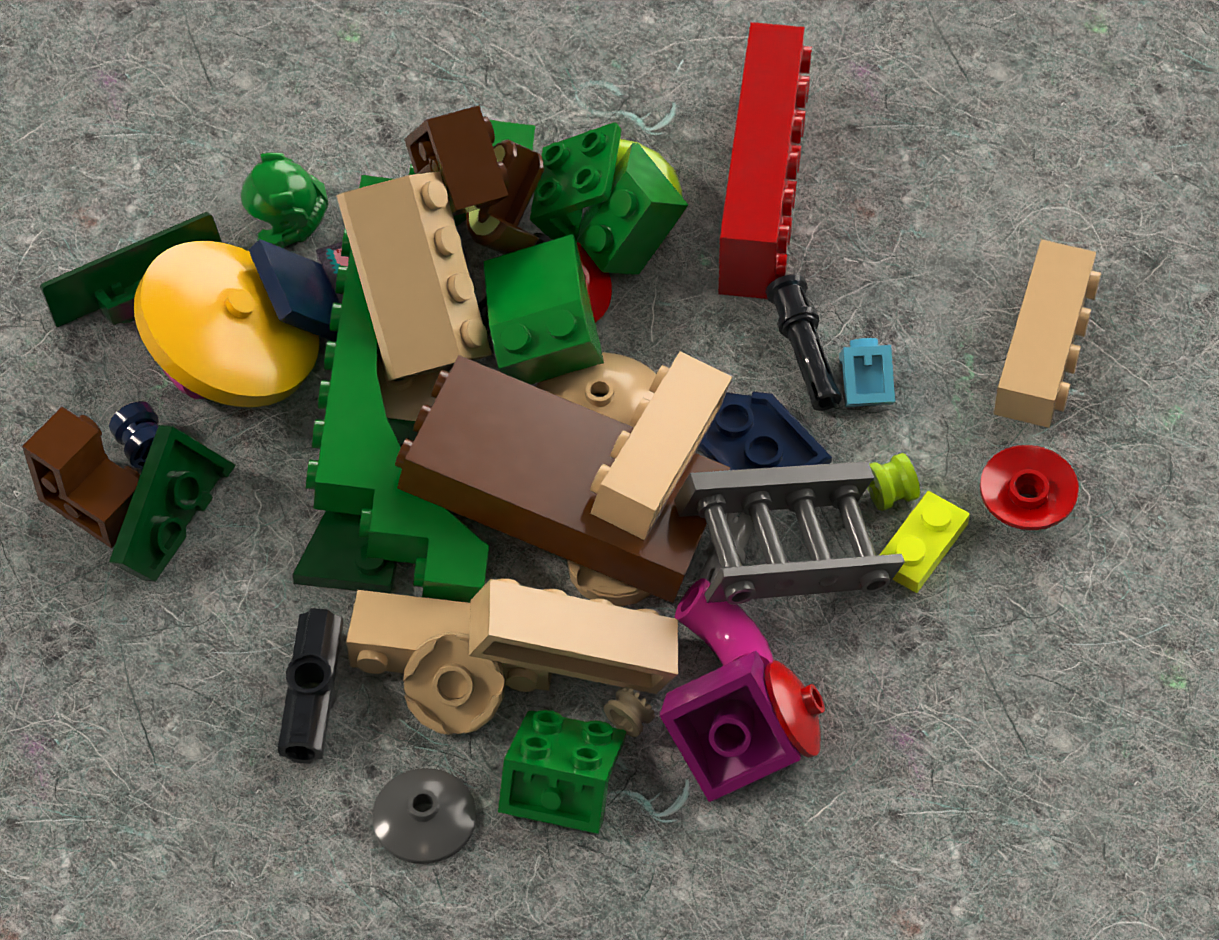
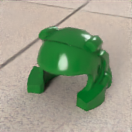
M262 153L260 155L262 162L253 167V170H251L243 182L240 194L241 202L248 214L272 226V229L261 230L258 233L257 241L261 239L284 249V247L293 243L306 241L319 227L329 205L326 189L323 182L309 174L292 159L286 158L283 153Z

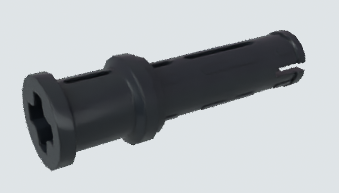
M797 274L785 275L772 281L767 286L766 295L768 301L775 304L779 315L777 326L780 334L791 342L795 358L808 390L812 408L816 411L832 409L835 407L834 403L839 404L842 398L835 384L816 330L819 325L817 310L809 305L805 294L808 289L805 278Z

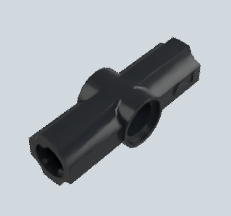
M311 608L308 612L299 614L292 661L286 669L288 687L278 742L279 756L286 757L293 763L311 764L317 759H323L330 710L336 701L334 683L343 631V618L331 613L328 609ZM311 682L320 683V685L315 688H302L305 684Z

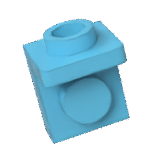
M876 338L851 340L850 347H843L839 353V363L843 366L845 407L894 404L895 391L891 345H879Z

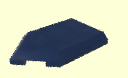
M752 392V395L726 393L721 408L698 446V449L707 458L730 467V470L820 465L832 462V457L771 393Z

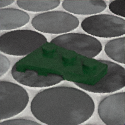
M159 425L109 562L141 580L156 582L187 537L186 526L197 511H205L213 499L210 494L211 490L220 477L227 478L236 464L173 426Z

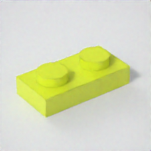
M927 491L880 553V555H903L905 563L892 580L918 593L967 527L970 513Z

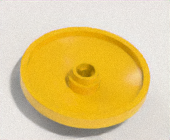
M194 241L176 245L161 253L150 264L137 287L134 298V316L138 332L145 347L166 373L190 391L204 398L236 407L271 405L293 394L302 385L315 365L319 351V336L279 321L251 258L250 251L230 244L213 241Z

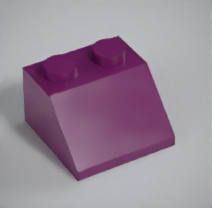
M757 651L666 693L659 716L708 802L801 759L800 752L790 742L775 715L766 688L765 665Z

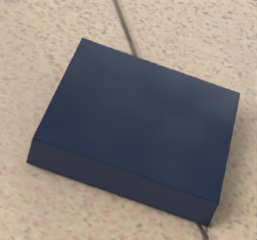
M259 239L249 248V251L279 321L336 342L338 332L330 331L332 305L333 303H339L322 264Z

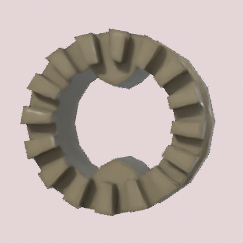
M621 687L616 692L617 700H609L604 705V712L616 728L625 730L626 735L637 737L643 731L642 723L649 724L655 718V712L651 709L652 706L650 704H645L647 701L645 698L641 701L638 699L641 694L638 692L635 694L631 688Z

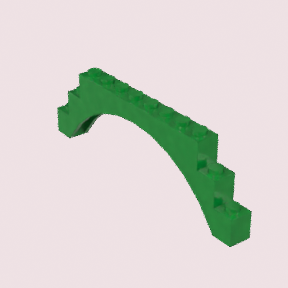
M490 120L495 134L493 147L507 139L533 150L535 125ZM410 164L409 175H414L413 165ZM361 175L360 188L389 181L392 178ZM466 213L453 216L456 227L467 219ZM344 228L341 256L349 257L348 266H338L335 293L343 294L342 304L333 303L330 331L338 332L336 342L327 341L324 369L332 370L330 381L321 380L318 408L326 409L325 420L315 419L312 448L320 449L319 460L309 459L306 489L315 490L313 509L361 515L359 537L368 538L366 558H381L416 564L413 587L423 588L422 597L471 603V599L485 585L489 545L479 539L445 508L397 489L402 469L396 467L395 462L401 447L386 417L377 377L378 342L346 228Z

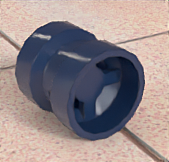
M143 401L133 402L122 407L114 414L109 423L110 432L118 443L125 445L124 454L131 466L136 469H143L159 422L158 415L148 402Z

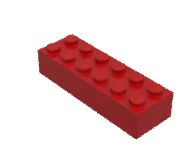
M750 22L720 232L718 294L768 299L766 295L767 286L777 278L786 275L787 247L790 245L792 230L791 215L792 209L795 207L797 181L790 180H796L797 173H799L802 147L794 145V143L801 144V138L804 137L806 111L798 110V108L805 109L806 103H808L810 76L802 75V73L810 74L812 46H804L805 27Z

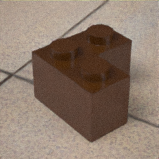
M480 105L427 119L404 139L415 174L441 173L453 216L495 205L508 196L509 176L504 164L501 161H497L492 146L495 142L494 129L489 118L483 117Z
M61 407L22 446L38 499L112 548L117 541L140 474L129 466L121 468L109 460L101 440L102 431L92 419L86 415L78 417L64 407Z

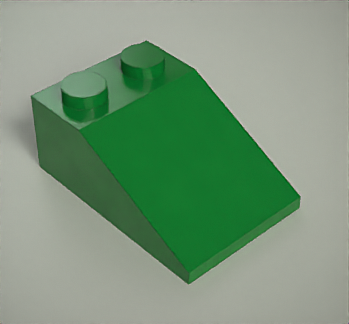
M573 234L484 261L489 327L498 369L501 373L532 385L604 363L579 251Z

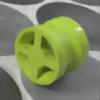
M899 453L891 457L890 462L883 465L877 462L869 464L874 479L867 489L878 510L890 509L895 501L901 499L910 502L920 497L918 477L913 464L906 454Z

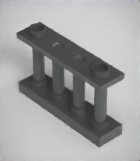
M869 462L690 473L676 495L674 502L679 517L700 516L705 518L721 565L720 571L704 594L707 603L727 601L729 604L737 605L751 599L855 590L875 593L888 587L905 561L902 554L876 556L857 503L874 479ZM833 506L839 509L856 557L832 559L814 507ZM789 509L795 512L811 561L787 562L770 510ZM744 512L751 516L766 564L742 566L725 514Z

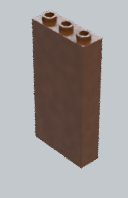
M458 355L450 372L441 370L431 393V397L435 398L433 405L424 404L416 419L413 431L418 434L415 440L412 441L406 438L398 453L395 466L401 468L402 471L397 489L674 603L707 525L705 518L700 516L679 517L674 499L690 473L730 470V467L694 453L647 537L643 540L590 514L597 496L596 493L590 491V488L602 464L609 467L612 466L615 459L610 457L619 435L623 430L631 433L634 427Z

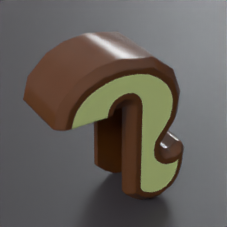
M507 139L496 144L493 149L497 161H501L504 164L509 176L508 196L495 205L466 213L467 229L472 239L477 244L504 255L535 246L539 240L538 237L518 226L544 172L543 159L540 153Z

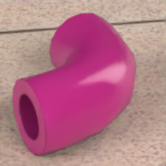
M705 578L699 579L688 589L678 604L674 617L701 638L717 655L723 666L754 651L758 652L765 667L768 663L774 661L768 641L756 623L738 604L732 605L727 601L707 603L704 594L711 583Z

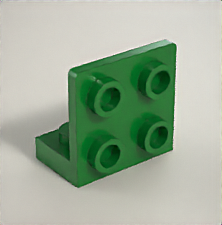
M616 122L543 147L541 156L544 172L534 191L529 220L552 240L573 234L577 242L583 208L610 198L622 128Z
M551 710L527 711L504 758L498 812L599 834L604 819L609 778L624 745L626 731L614 728L603 721L593 720L586 722L563 717L561 714Z

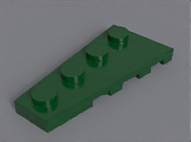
M387 418L400 447L406 438L412 441L415 440L418 434L413 431L416 421ZM325 511L292 574L293 583L297 585L391 594L398 561L366 558L368 538L359 537L361 515Z

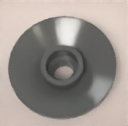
M433 768L413 769L393 778L378 794L372 813L374 831L381 845L393 856L415 864L436 863L456 854L472 836L476 824L474 798L468 787L459 778L446 771ZM422 803L433 805L426 812H418L414 809L415 806Z

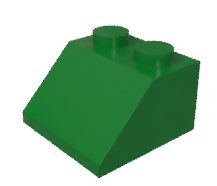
M632 143L615 167L610 198L588 206L585 210L577 241L601 272L639 275L689 205L639 143Z

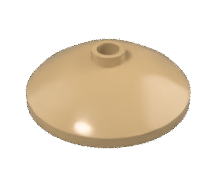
M602 352L604 363L538 382L536 385L537 388L635 427L630 424L631 418L642 397L648 400L652 399L654 393L649 390L656 373L633 358ZM605 394V396L603 397H596L594 395Z

